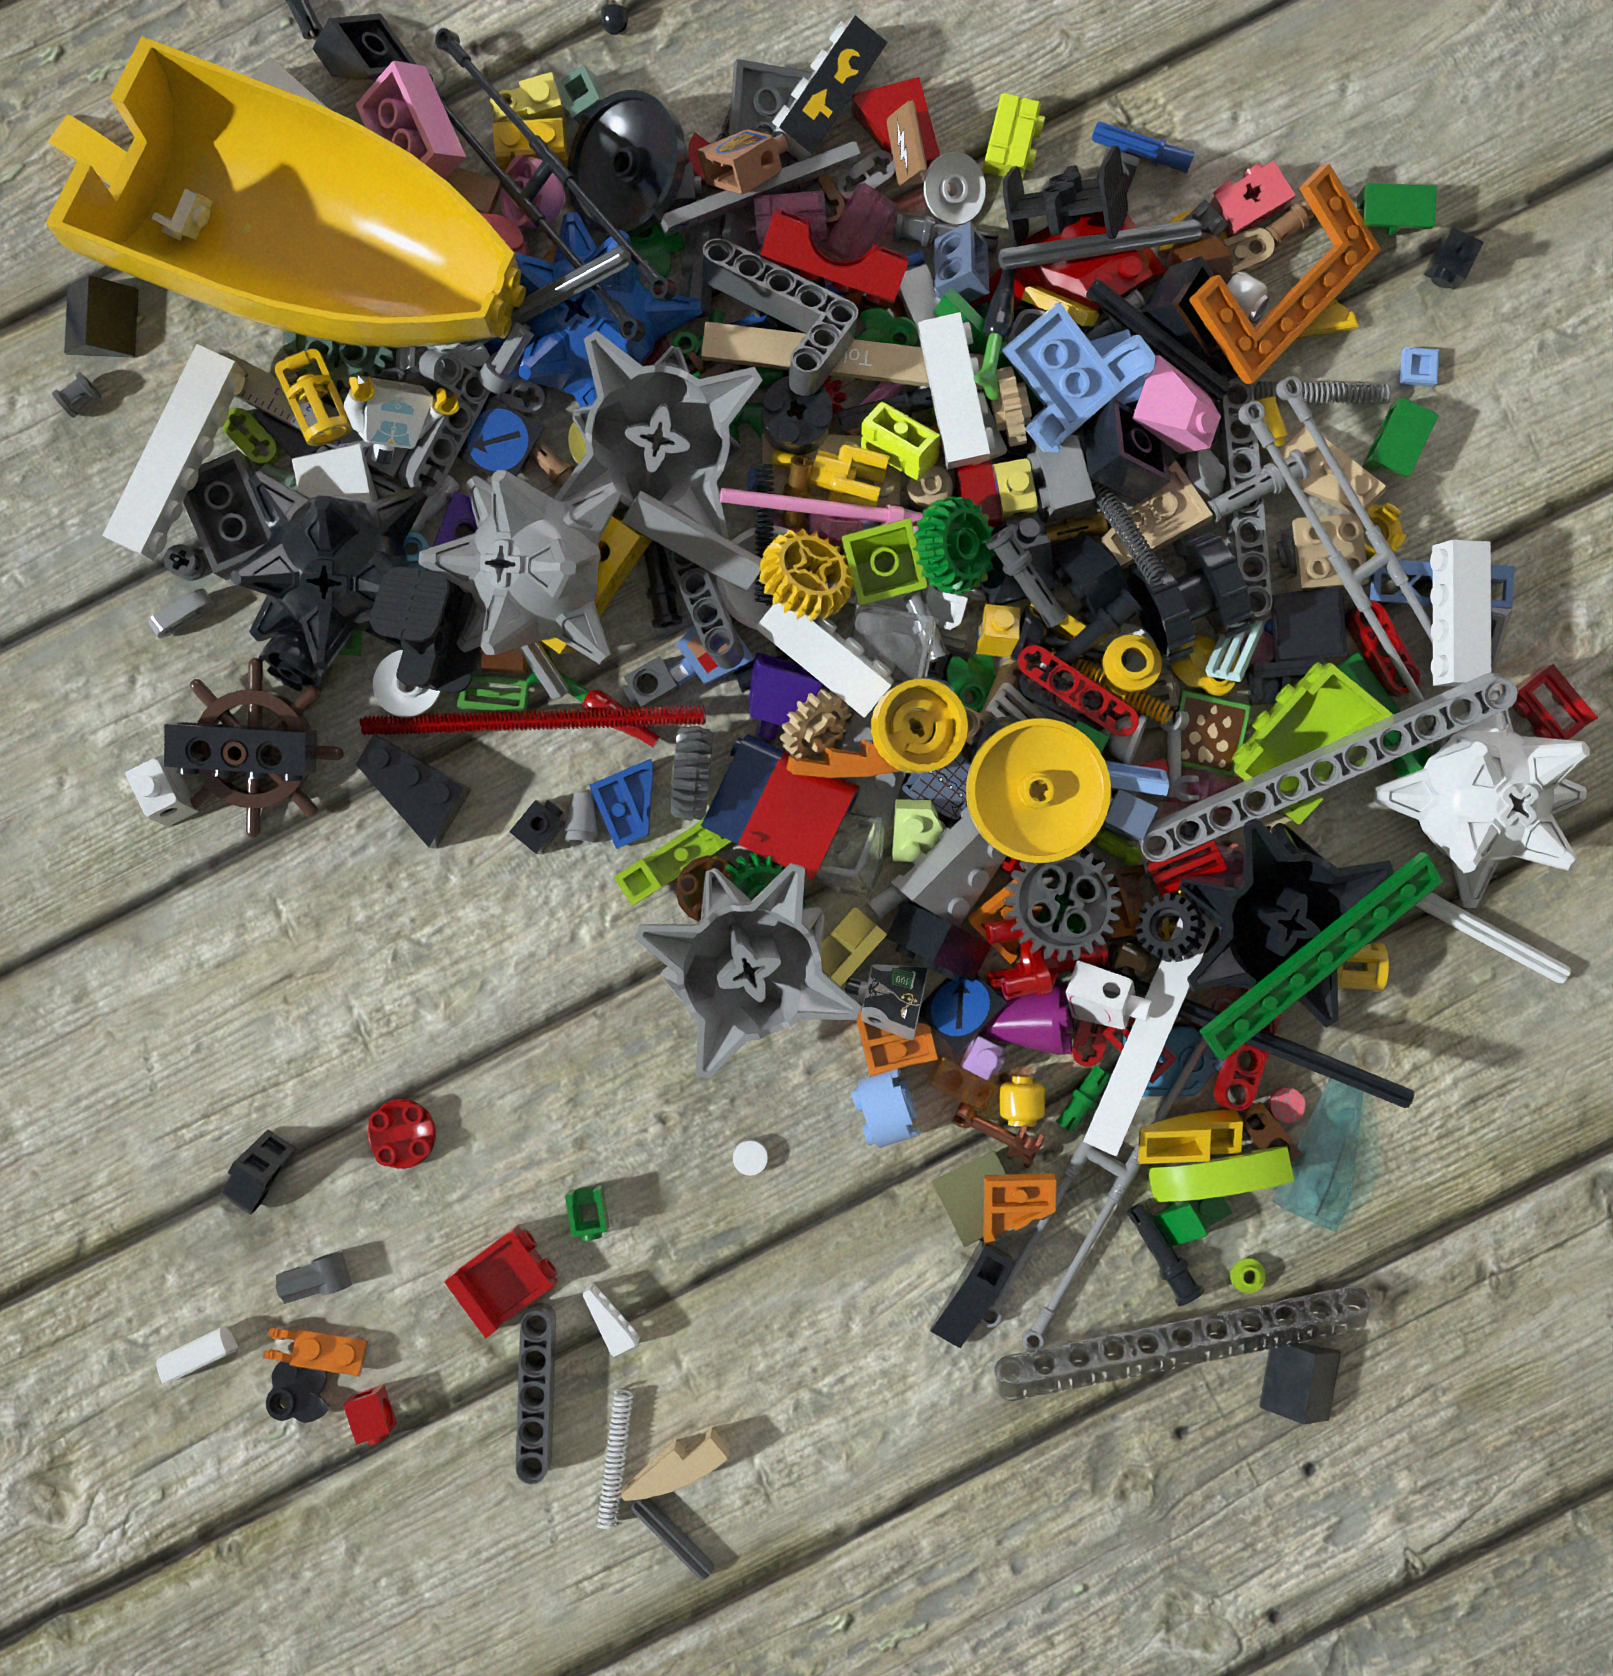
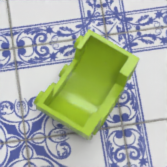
M1317 662L1294 686L1287 684L1275 698L1277 703L1269 712L1264 710L1257 716L1252 723V727L1255 730L1246 743L1232 757V760L1235 761L1234 772L1244 781H1247L1394 714L1332 663L1322 665L1320 662ZM1360 745L1355 746L1350 750L1348 758L1360 747ZM1319 762L1314 768V774L1316 776L1326 775L1331 769V762ZM1288 776L1284 778L1280 783V789L1289 791L1295 788L1298 781L1297 777ZM1316 793L1280 810L1300 825L1321 803L1323 798L1319 793Z

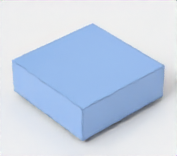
M1405 347L1401 350L1399 384L1434 387L1438 381L1439 349Z

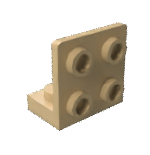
M1357 513L1317 516L1337 551L1342 552L1352 571L1367 561L1363 523ZM1296 518L1293 520L1297 576L1285 581L1286 593L1340 586L1342 590H1346L1328 559L1330 555L1308 518ZM1369 578L1360 583L1361 586L1369 583Z

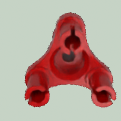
M1016 919L985 923L986 938L990 945L1018 938L1020 940L1024 933L1022 930L1017 932L1010 931L1017 923ZM1028 940L1021 944L1020 963H1017L1016 967L988 971L987 983L992 985L991 988L995 992L1003 991L1006 1000L1036 994L1038 997L1050 995L1059 973L1074 971L1077 961L1093 966L1096 963L1101 965L1107 964V945L1105 942L1103 946L1099 947L1092 943L1094 952L1090 955L1084 953L1080 948L1079 959L1073 960L1070 953L1067 952L1065 960L1059 962L1057 952L1055 951L1048 959H1044V948L1042 947L1036 952L1031 953L1033 942Z

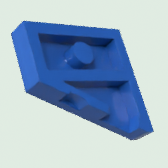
M648 759L589 785L616 849L649 836L654 765L652 759Z

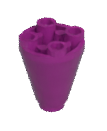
M1069 984L1054 985L1050 995L1038 997L1036 994L1011 998V1000L1004 999L1008 1004L979 1035L987 1036L991 1040L1056 1055L1072 1054L1071 1033H1067L1074 1032V1018H1072L1071 1011H1068L1066 1006L1069 1005L1066 995Z

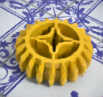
M802 528L797 533L789 530L784 535L779 534L771 545L767 546L760 562L759 570L761 574L759 582L765 584L764 594L774 596L772 605L780 603L784 606V614L788 611H793L797 620L806 615L810 622L817 619V617L824 621L830 615L838 613L843 604L845 605L849 600L855 582L850 573L853 568L847 565V557L839 554L840 546L833 547L829 544V537L822 540L818 537L817 531L809 536Z

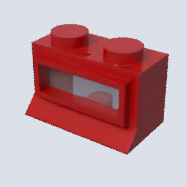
M1554 664L1538 668L1516 686L1518 694L1512 708L1520 717L1526 718L1535 728L1533 733L1536 737L1569 740L1586 725L1598 719Z

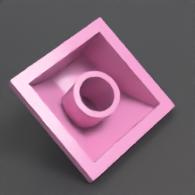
M1160 355L1156 356L1154 370L1147 375L1132 419L1179 454L1210 448L1221 418L1218 410L1204 389Z

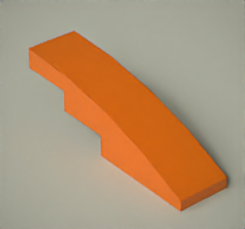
M866 739L861 741L860 752L825 747L823 761L789 755L787 770L792 774L827 778L867 777L900 772V770L895 769L892 765L890 766L880 756L873 740Z

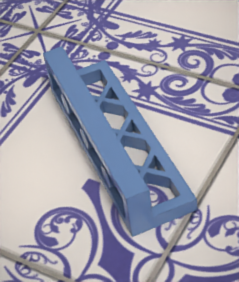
M1398 560L1408 579H1410L1407 582L1420 605H1433L1430 598L1431 594L1428 597L1420 596L1412 587V584L1417 580H1431L1433 582V569L1430 562ZM1491 565V583H1503L1502 600H1491V607L1512 608L1515 566ZM1385 566L1369 576L1371 577L1370 601L1409 604L1406 597L1401 595L1403 593L1401 588L1394 595L1380 594L1381 578H1391Z

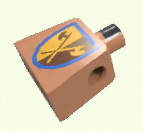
M748 129L698 149L697 152L706 184L743 195L781 171L782 166L779 155L787 151L788 144L785 136L780 131L769 135Z

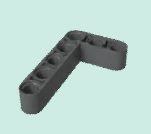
M714 238L705 243L703 247L702 278L708 285L806 333L791 355L788 382L789 387L796 394L809 396L817 392L855 339L858 320V308L856 305L728 240Z

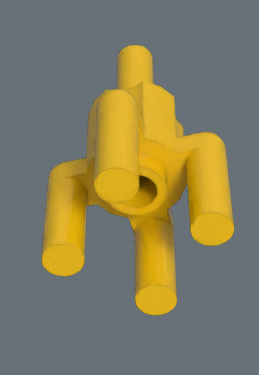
M848 444L841 447L839 455L819 450L815 460H813L810 485L830 490L829 501L877 507L881 488L855 481V478L860 477L883 484L890 456ZM775 449L772 463L790 468L791 458L796 455Z

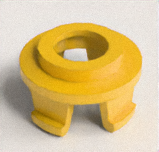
M1387 502L1384 505L1373 504L1366 512L1372 522L1381 527L1383 536L1394 553L1403 545L1407 536L1402 533V526L1398 519L1401 511L1396 506ZM1365 543L1366 559L1368 561L1377 553L1374 547Z
M1134 634L1123 635L1113 640L1107 647L1101 661L1108 678L1106 686L1118 695H1122L1125 691L1135 692L1142 690L1145 692L1157 680L1161 672L1162 659L1157 647L1147 638ZM1131 649V651L1147 660L1146 667L1142 671L1131 672L1123 666L1121 656L1126 650Z

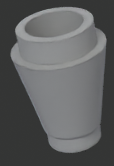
M575 792L573 794V800L562 831L566 834V842L579 845L593 844V837L597 836L593 794L585 792Z

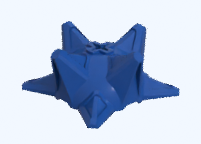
M572 212L563 215L559 237L583 265L619 246L610 236L597 248L578 213ZM618 230L631 245L629 235L622 230ZM556 248L553 263L515 253L518 267L521 270L520 285L526 287L525 297L576 270L558 248ZM631 260L632 264L630 267L600 282V285L613 300H617L631 317L644 322L646 332L643 339L634 342L623 338L620 334V325L607 311V306L592 288H589L521 324L522 326L528 325L531 328L530 332L534 336L518 361L521 362L519 376L526 381L553 387L574 395L580 407L592 404L597 398V393L584 343L585 337L597 330L643 366L653 352L657 340L702 315L700 299L682 295H675L669 302L655 299L651 295L650 289H646L642 284L637 271V265ZM633 325V327H632V329H631V334H632L633 331H634V325ZM497 337L484 344L489 356L500 350L506 338Z

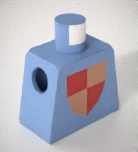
M717 614L712 615L706 623L713 621ZM694 625L676 644L684 658L668 670L679 686L697 675L705 687L735 674L734 672L753 665L755 658L739 637L744 650L742 661L734 668L722 669L704 649ZM729 643L721 646L718 652L727 649Z

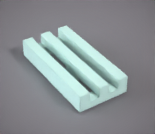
M1256 620L1254 624L1249 623L1251 629L1234 636L1221 668L1218 669L1232 637L1225 639L1224 635L1221 634L1206 666L1207 676L1241 682L1263 632V622ZM1245 633H1250L1234 671H1229L1238 654Z

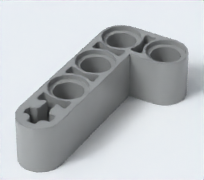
M437 349L428 350L421 356L419 370L427 380L445 389L447 398L457 393L459 410L456 412V417L451 423L449 422L450 415L445 414L436 421L421 439L417 440L415 447L409 450L399 470V480L405 488L409 489L418 485L427 496H432L440 489L490 393V390L486 389L478 379L479 370L459 357ZM443 360L445 364L444 371L439 375L437 371L438 364ZM471 378V389L466 392V382ZM439 440V450L433 453L434 443ZM426 460L431 461L430 465L425 463Z

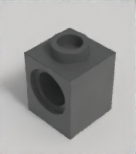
M660 656L623 676L628 684L623 687V690L632 706L639 703L644 710L647 706L650 707L679 690ZM647 676H653L658 680L657 689L650 694L641 692L639 687L641 680Z

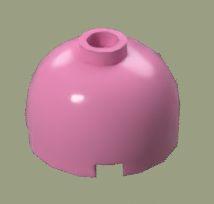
M519 155L510 162L505 173L507 176H511L523 189L542 163V160ZM553 173L533 200L540 211L546 216L548 224L555 220L565 204L563 185ZM501 188L500 199L503 216L514 222L518 228L541 229L532 223L509 194Z

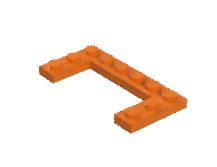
M1330 163L1320 166L1299 189L1334 246L1255 327H1253L1220 275L1211 277L1189 299L1244 385L1254 383L1381 250L1369 228L1364 225L1363 218Z

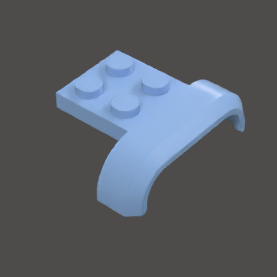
M1060 302L1055 303L1001 350L1044 406L1028 423L1025 430L1043 452L1058 453L1061 450L1059 446L1070 434L1128 384L1143 374L1152 372L1155 367L1156 358L1140 334L1128 338L1101 357Z

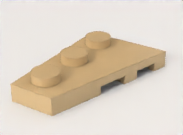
M1176 460L1169 466L1170 482L1127 511L1130 513L1132 520L1135 521L1137 528L1142 532V536L1147 540V544L1153 549V552L1212 521L1213 514ZM1112 527L1102 538V545L1119 562L1121 569L1124 570L1129 567L1128 565L1135 563V560L1132 559V556Z

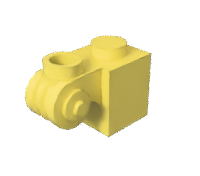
M552 72L518 81L519 88L498 92L520 118L534 120L562 117L563 122H567ZM490 98L489 105L492 109L494 122H510L511 120Z

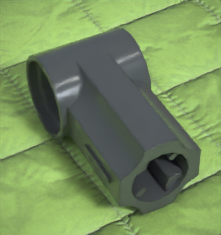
M342 1251L321 1256L312 1260L310 1264L283 1271L276 1275V1290L284 1304L321 1293V1296L329 1295L352 1285Z

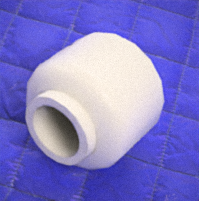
M1237 272L1232 276L1227 287L1249 321L1256 322L1264 313L1270 300L1267 296V287L1264 283L1246 272Z

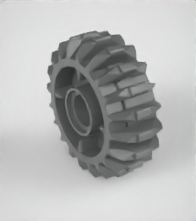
M691 725L690 727H681L677 732L671 791V814L674 818L693 821V819L702 820L706 815L713 734L710 729Z

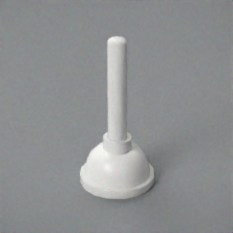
M1033 702V705L1046 717L1068 725L1074 723ZM1142 714L1139 717L1137 729L1126 737L1114 735L1107 729L1099 731L1109 736L1107 741L1108 750L1122 764H1131L1143 735L1148 716L1146 717ZM1125 716L1119 719L1114 727L1117 730H1120L1123 726L1129 729L1132 722H1130L1129 716Z

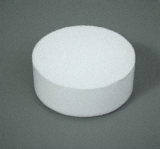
M747 1139L736 1146L733 1153V1163L740 1173L748 1176L756 1175L767 1164L768 1153L761 1142Z

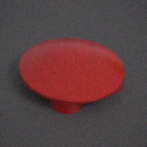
M408 1099L389 1101L373 1112L369 1118L367 1132L369 1146L380 1165L396 1169L414 1167L423 1162L433 1150L436 1141L435 1123L430 1113L415 1101Z

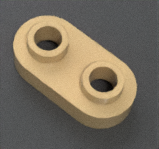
M1251 228L1223 240L1232 255V276L1237 272H1245L1262 265L1269 259L1274 251L1275 243L1272 235L1267 230ZM1249 245L1257 246L1259 253H1252L1249 250Z

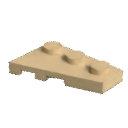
M1305 426L1279 451L1283 459L1289 457V453L1294 449L1300 450L1308 460L1311 468V476L1309 478L1296 480L1302 491L1321 498V502L1356 514L1352 504ZM1324 438L1367 511L1386 492V485ZM1273 458L1268 462V463L1276 464V463L1274 462Z

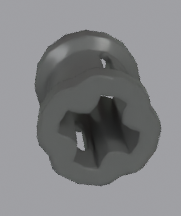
M81 372L75 375L76 380L61 391L56 389L52 392L60 406L73 418L78 415L77 411L92 399L98 400L102 397L90 380Z
M182 544L173 545L165 553L164 564L172 574L188 581L200 578L204 574L206 563L203 556L188 546ZM183 559L190 560L187 567L181 565Z

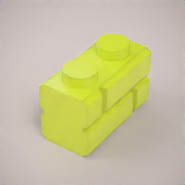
M1006 93L1001 94L982 171L984 173L1005 177L1012 167L1018 166L1023 179L1025 170L1032 171L1037 150L1032 149L1031 144L1033 137L1040 138L1045 119L1044 116L1039 115L1041 107L1039 101L1027 98L1020 99L1019 96Z
M880 402L862 422L863 436L861 437V448L889 455L888 464L900 471H904L906 475L913 479L921 480L936 464L939 457L940 434L885 402Z

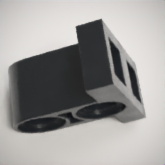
M268 1129L232 1163L228 1174L231 1176L221 1196L249 1215H252L261 1205L280 1170L292 1158L297 1148Z

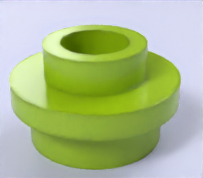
M1242 1258L1233 1264L1230 1271V1279L1237 1290L1242 1293L1252 1294L1263 1287L1266 1273L1264 1267L1255 1259ZM1252 1270L1254 1272L1253 1280L1245 1282L1243 1278L1245 1272Z

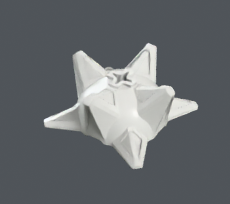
M1500 683L1493 685L1489 689V700H1495L1503 693ZM1504 710L1452 735L1450 740L1428 759L1424 769L1375 787L1374 802L1419 820L1423 832L1441 853L1451 859L1462 907L1477 908L1499 861L1515 856L1571 871L1578 864V858L1555 821L1553 814L1581 803L1586 799V788L1565 778L1589 757L1590 748L1584 741L1521 736L1513 731L1508 710Z

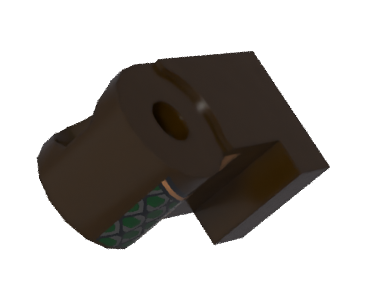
M1130 939L1112 941L1108 950V962L1104 966L1132 978L1140 979L1147 965L1150 952L1142 944Z

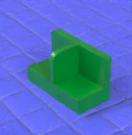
M1367 183L1357 195V209H1364L1365 226L1387 227L1388 235L1394 236L1400 228L1432 229L1435 226L1437 186Z
M1400 397L1390 406L1362 467L1373 473L1384 467L1403 477L1410 476L1437 421L1438 414Z

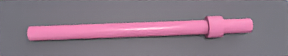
M721 488L720 502L885 522V524L911 518L912 526H918L916 521L923 517V513L905 511L901 506L888 505L887 508L728 488Z

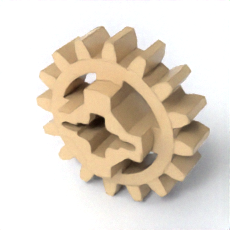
M1012 366L997 369L999 395L997 400H990L996 430H1005L1009 447L1025 444L1027 439L1024 425H1028L1032 417L1025 382L1016 383Z
M821 689L817 697L812 693L808 694L805 703L797 702L798 709L796 712H789L787 714L790 717V721L782 724V728L786 731L780 736V739L785 743L783 747L792 756L814 759L816 754L820 758L824 757L825 747L835 748L834 742L837 739L843 740V730L850 727V724L846 721L852 716V713L848 710L850 705L832 691L827 693L824 689Z

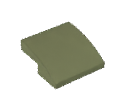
M994 1150L932 1180L964 1247L983 1239L984 1175H1006Z

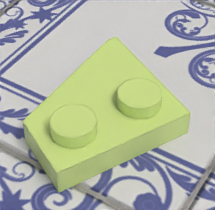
M896 799L892 861L912 862L921 852L927 854L940 841L937 836L946 826L943 821L938 819L937 810L931 800Z

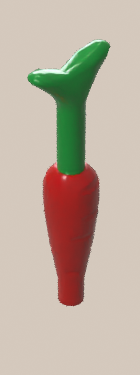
M548 648L545 649V652L547 653V655L549 656L550 660H551L552 663L554 664V662H553V660H552V658H551L549 649H548ZM558 670L569 687L567 693L582 702L584 711L587 708L589 712L590 708H592V712H594L596 708V712H598L600 708L602 712L603 708H605V712H607V708H609V712H611V709L613 708V711H615L616 707L618 711H620V707L624 711L625 707L607 693L598 689L589 691ZM535 673L530 674L526 680L527 685L541 683ZM623 725L622 728L613 726L614 729L637 738L652 748L660 739L659 735L649 730L645 725L643 727L640 725L639 727L636 725L632 727L631 725V727L626 726V728Z

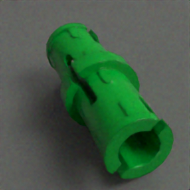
M1094 1065L1079 1089L1074 1088L1071 1093L1073 1095L1072 1099L1055 1122L1074 1134L1090 1108L1094 1110L1098 1105L1095 1101L1109 1083L1111 1075L1097 1065Z

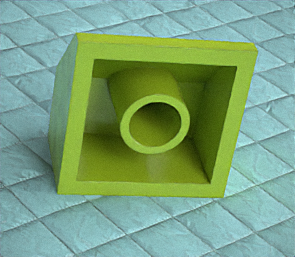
M911 518L841 536L848 566L853 568L850 573L851 577L855 580L853 585L859 606L928 587L926 578L921 576L923 566L916 564L919 554L918 551L913 550L917 546V542L913 536L914 530Z

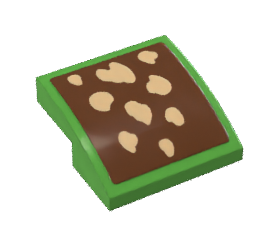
M1182 689L1179 700L1180 706L1176 712H1188L1189 723L1181 731V765L1234 777L1235 761L1232 760V757L1243 745L1250 704ZM1176 712L1174 715L1173 723H1175L1176 721Z

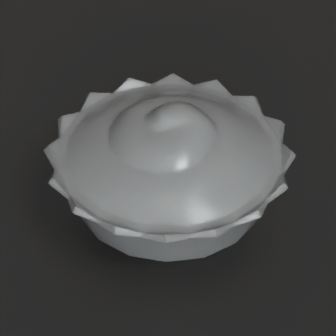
M1209 448L1188 452L1186 466H1183L1182 470L1203 501H1211L1222 495L1223 481L1226 476L1224 465L1220 464L1218 458L1214 456V453Z

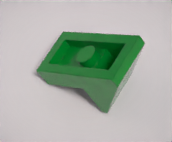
M1222 1196L1176 1201L1153 1216L1173 1247L1206 1237L1208 1234L1205 1229L1230 1215L1232 1211Z

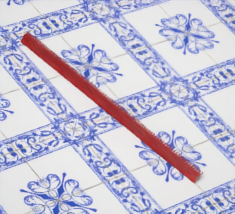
M681 705L680 709H678V706H676V709L672 706L671 710L669 706L667 710H665V706H663V710H661V706H659L658 710L656 706L654 710H652V706L648 710L647 706L646 710L642 707L641 711H639V707L637 711H635V707H633L632 711L630 707L628 711H626V707L624 711H622V707H620V711L616 707L615 711L612 708L611 712H609V708H607V712H605V708H603L602 712L600 708L598 712H596V708L594 712H592V708H590L589 712L586 708L585 712H583V709H581V712L577 709L575 713V709H573L572 713H570L569 709L568 713H566V709H564V713H562V709H560L558 713L556 709L555 713H553V710H551V713L547 710L546 714L545 710H543L542 714L540 710L538 714H536V710H534L533 714L532 710H530L529 714L527 710L523 714L522 710L521 714L517 711L516 715L515 711H513L512 715L510 711L508 715H506V711L503 715L502 711H500L499 715L498 711H496L495 715L493 711L491 715H489V712L486 715L483 712L482 716L481 712H479L478 716L476 712L473 714L474 716H472V712L469 716L468 712H466L465 716L464 712H462L461 716L459 713L456 716L453 713L452 717L451 713H449L448 717L447 713H445L444 717L442 713L439 716L437 713L435 717L434 713H432L431 717L430 713H428L427 717L424 714L423 716L419 715L418 718L417 716H414V718L397 716L396 718L395 715L392 718V715L390 717L388 715L386 717L383 715L379 717L378 715L375 719V715H373L371 719V715H369V717L365 716L359 720L361 733L366 736V734L383 735V733L385 735L387 733L389 735H395L396 733L400 735V733L404 734V732L405 734H417V732L419 734L421 732L423 734L425 732L433 734L434 732L438 733V731L439 733H442V731L444 733H451V731L453 733L455 731L463 733V731L472 732V730L474 732L476 730L478 732H485V730L487 732L489 730L497 732L498 730L506 731V729L508 731L510 729L512 731L515 729L523 731V728L526 731L527 729L536 730V728L538 730L540 728L542 730L545 728L553 730V727L555 730L557 728L561 730L562 728L566 729V727L568 729L570 727L572 729L575 727L577 729L579 727L581 729L583 727L592 729V726L594 729L596 726L598 728H605V726L607 728L609 726L611 728L613 726L622 728V725L625 728L626 726L631 727V725L632 727H635V725L637 727L639 725L641 727L644 725L646 727L648 725L656 727L657 725L661 726V724L663 726L665 724L667 726L670 724L672 726L674 724L676 726L678 724L681 726L689 724L691 726V724L696 725V723L704 725L706 723V712L704 705H702V709H700V705H698L697 709L695 705L693 709H691V705L689 709H687V705H685V709Z

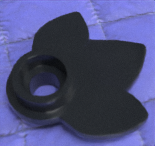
M280 1361L275 1366L271 1375L273 1389L266 1398L268 1414L275 1420L285 1421L295 1418L302 1423L313 1422L327 1414L330 1406L319 1395L327 1382V1372L308 1368L298 1369V1367L290 1366V1363ZM283 1395L289 1399V1406L287 1408H283L280 1404V1399Z

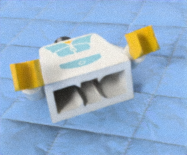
M359 375L358 378L350 377L351 389L344 402V409L352 428L357 431L365 442L373 444L371 459L382 464L392 463L395 447L414 448L417 440L421 439L444 414L452 415L459 410L458 394L454 393L452 397L447 398L446 390L443 388L437 389V398L433 400V396L423 386Z

